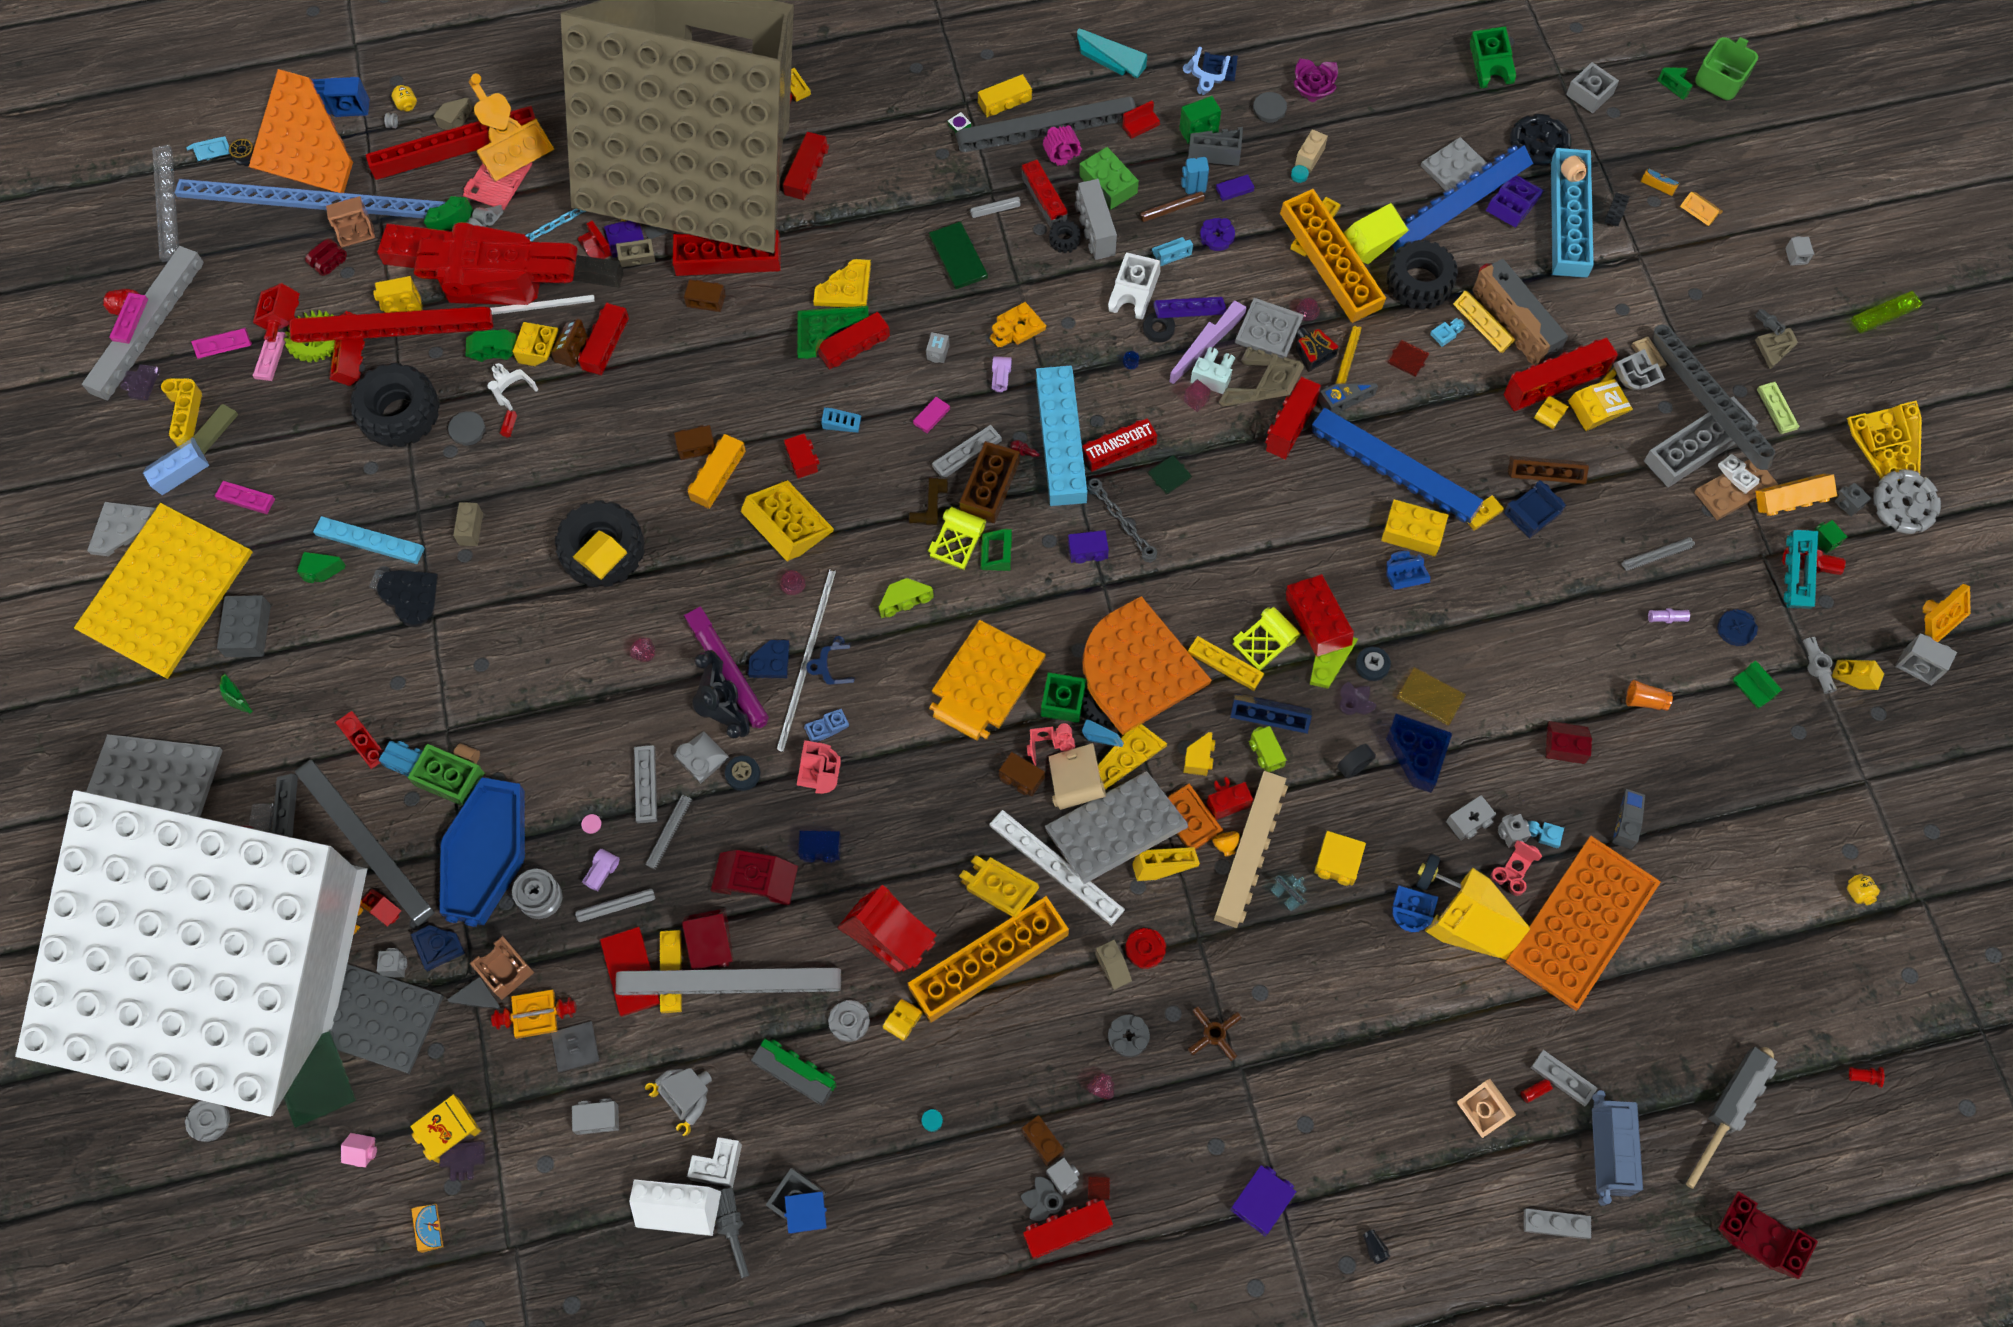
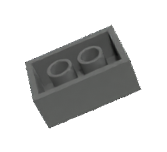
M263 595L225 596L217 649L225 657H264L271 605Z

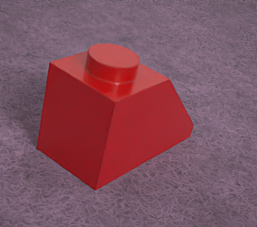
M371 889L364 896L360 904L362 908L387 927L398 919L401 912L398 907L374 889Z

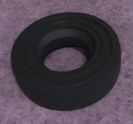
M1153 312L1145 318L1143 331L1149 340L1157 343L1165 342L1173 336L1175 322L1173 318H1158L1156 312ZM1156 322H1162L1165 324L1166 329L1162 332H1156L1152 325Z

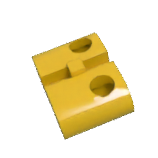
M1549 396L1536 413L1534 419L1554 429L1569 406Z
M901 999L895 1006L894 1011L886 1019L883 1029L905 1041L912 1028L915 1027L921 1018L923 1011Z

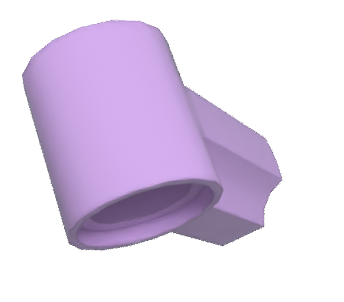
M993 356L992 389L996 392L1007 390L1009 373H1011V357Z
M600 849L595 854L593 865L582 883L594 891H598L609 873H613L617 868L620 860L619 857L604 849Z

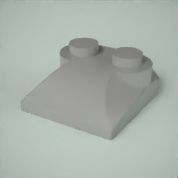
M704 731L690 742L680 745L674 754L679 763L700 784L729 759V756Z

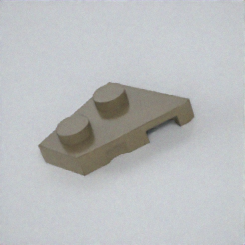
M1791 328L1785 329L1780 335H1776L1773 332L1758 336L1755 340L1769 369L1773 368L1798 343Z

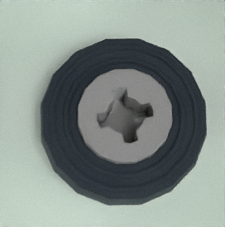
M1379 647L1365 648L1356 659L1357 672L1362 678L1369 681L1381 680L1390 670L1391 661L1389 655Z

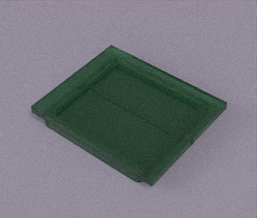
M330 1031L320 1036L284 1096L295 1128L324 1115L326 1116L328 1113L356 1101Z

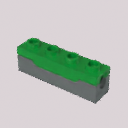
M764 1039L751 1059L752 1063L824 1107L832 1091L837 1086L834 1081L835 1077L826 1071L823 1074L817 1071V1066L808 1060L805 1063L798 1059L800 1056L791 1050L788 1052L781 1049L782 1045L777 1041Z

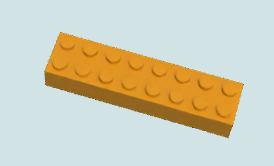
M1311 189L1283 202L1280 215L1352 323L1381 310L1386 300L1385 295L1315 190Z
M1047 896L1021 911L1016 918H1010L908 982L909 990L930 1023H932L1067 937L1069 929Z

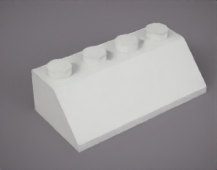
M634 1180L629 1202L635 1227L713 1236L721 1191L705 1186Z

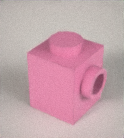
M350 1133L341 1145V1163L366 1167L371 1159L375 1158L377 1153L375 1137Z

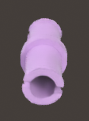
M1671 608L1656 611L1650 610L1648 620L1649 622H1666L1667 624L1680 621L1688 622L1690 620L1689 610H1672Z

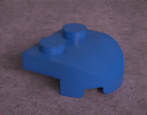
M1399 551L1392 554L1391 559L1387 561L1386 575L1394 590L1430 582V575L1424 566V558L1419 554L1414 556L1410 554V551Z
M1398 885L1392 905V914L1396 923L1402 929L1409 932H1419L1425 929L1433 921L1438 896Z

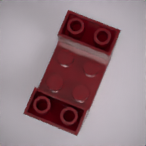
M740 850L721 852L711 892L731 895L732 891L768 897L770 902L790 905L798 866L776 856Z
M1737 1191L1718 1227L1719 1231L1730 1244L1769 1269L1795 1279H1800L1818 1241L1800 1229H1788L1756 1208L1757 1202Z

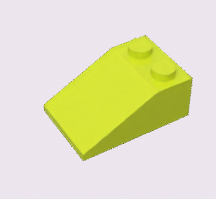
M1390 203L1356 221L1343 234L1361 261L1370 264L1407 233L1409 229L1393 204Z

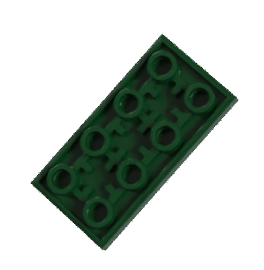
M961 221L929 232V237L955 290L988 278V274Z

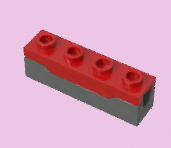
M1034 160L1022 165V179L1050 228L1057 221L1058 223H1060V220L1066 222L1067 209L1039 161Z

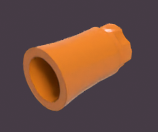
M1632 680L1626 695L1627 706L1668 711L1673 701L1672 692L1652 687L1636 680Z

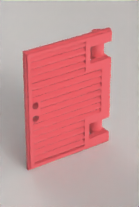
M482 163L474 178L469 179L464 187L463 196L492 207L502 205L503 210H505L533 163L494 182ZM473 187L479 189L476 194L471 192Z

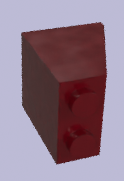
M726 908L685 916L682 924L691 969L709 970V966L717 965L718 968L729 966V962H732L734 957Z

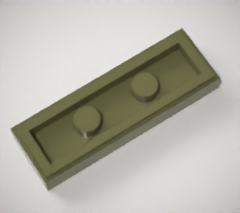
M221 404L194 435L193 438L196 440L203 455L238 416L235 410Z

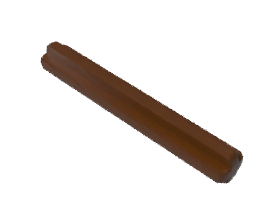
M1202 191L1143 211L1140 213V217L1143 222L1202 202L1205 196Z

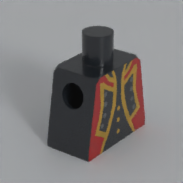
M1301 328L1296 333L1300 338L1297 342L1296 351L1308 372L1337 356L1339 346L1320 329L1309 333L1306 328Z

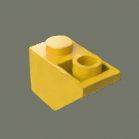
M1838 660L1832 677L1858 689L1879 690L1884 676L1876 661Z
M1208 732L1187 747L1183 773L1207 776L1208 769L1212 770L1213 758H1210V751L1214 752L1215 740H1212L1211 732Z

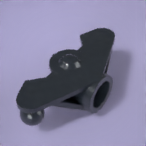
M707 650L704 653L698 654L694 660L695 665L705 669L697 694L693 698L695 711L704 718L710 717L728 726L726 732L732 739H736L739 736H747L750 732L748 716L737 707L738 691L732 681L725 680L722 674L723 661L713 650Z

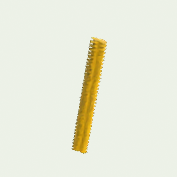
M1352 327L1335 384H1346L1353 354H1355L1356 345L1361 334V327Z

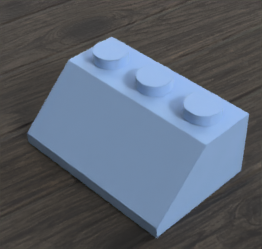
M191 438L148 465L143 474L150 487L164 495L208 467L209 464L196 440Z

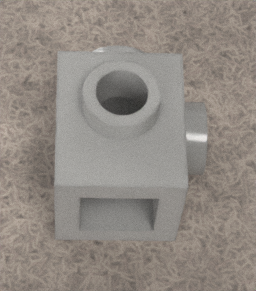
M395 948L379 951L377 972L385 977H404L407 968V957Z
M1065 1158L1046 1170V1174L1061 1195L1064 1192L1068 1195L1077 1188L1076 1184L1079 1182L1077 1176L1080 1174L1073 1164L1069 1165Z

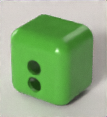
M1722 37L1717 40L1703 60L1695 78L1696 85L1724 100H1731L1737 95L1750 76L1758 60V54L1746 47L1748 40L1742 37L1737 42ZM1721 72H1727V73L1729 74V76H1727V75H1725V74H1723V73H1721Z

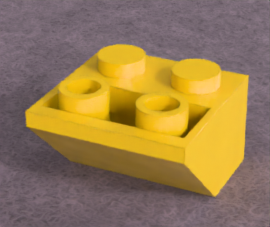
M523 322L513 349L517 362L519 364L536 366L548 360L558 328Z

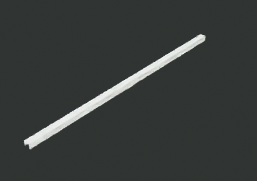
M594 295L490 309L493 315L595 301Z
M829 570L777 747L779 751H784L807 673L806 665L811 659L836 571Z

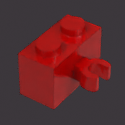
M1227 777L1223 780L1225 786H1220L1217 781L1214 782V788L1218 792L1208 796L1207 805L1216 820L1251 807L1253 798L1245 782L1230 788V781Z

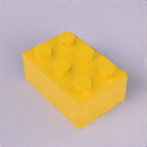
M1394 499L1381 541L1436 556L1442 541L1448 515Z

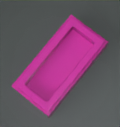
M935 397L913 420V424L928 434L950 410V406L938 397Z

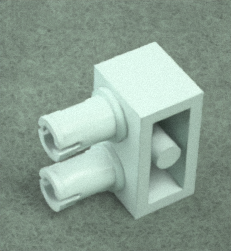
M1209 347L1204 359L1198 358L1192 370L1190 383L1223 394L1231 380L1232 369L1230 368L1235 357L1231 355L1228 358L1229 354L1226 353L1219 365L1214 363L1218 350L1214 348L1213 352H1211L1212 347Z

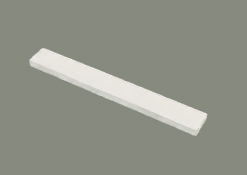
M1002 810L989 824L992 829L1111 926L1125 911L1123 907L1091 881L1083 884L1069 863L1005 811Z

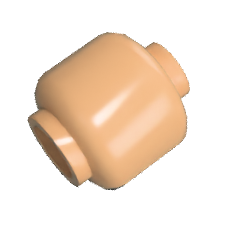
M1570 156L1561 165V173L1570 182L1580 181L1586 176L1587 165L1579 156Z

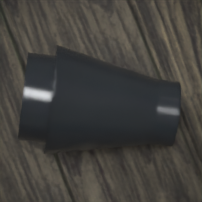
M1374 1229L1363 1234L1370 1260L1374 1261L1375 1265L1383 1263L1391 1257L1389 1255L1390 1250Z

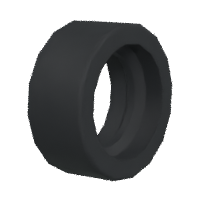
M1362 744L1347 754L1337 767L1346 778H1351L1365 769L1375 759L1376 754L1367 744Z

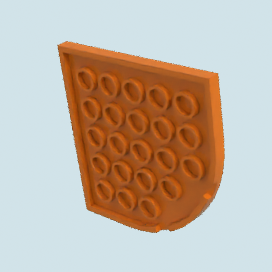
M1142 596L1111 612L1099 621L1089 635L1084 648L1082 664L1087 687L1098 706L1122 735L1208 686L1212 681Z

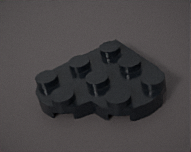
M402 570L384 572L377 585L378 596L387 606L395 608L396 616L404 625L420 627L433 616L438 574Z

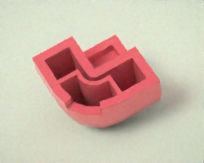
M804 740L797 786L815 788V793L819 794L828 793L835 789L841 760L840 756L831 749L830 745Z

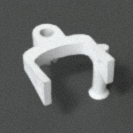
M499 363L495 364L497 368L495 366L492 367L493 376L496 381L489 382L488 388L492 390L499 405H505L510 411L513 408L510 402L502 395L504 389L510 384L524 379L535 392L538 391L535 382L522 370L519 369L509 373Z

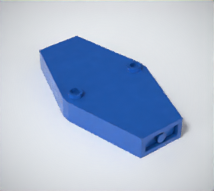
M482 777L443 836L440 854V914L445 918V921L450 923L462 921L465 922L464 924L472 927H477V924L485 925L521 868L525 858V790L520 784Z

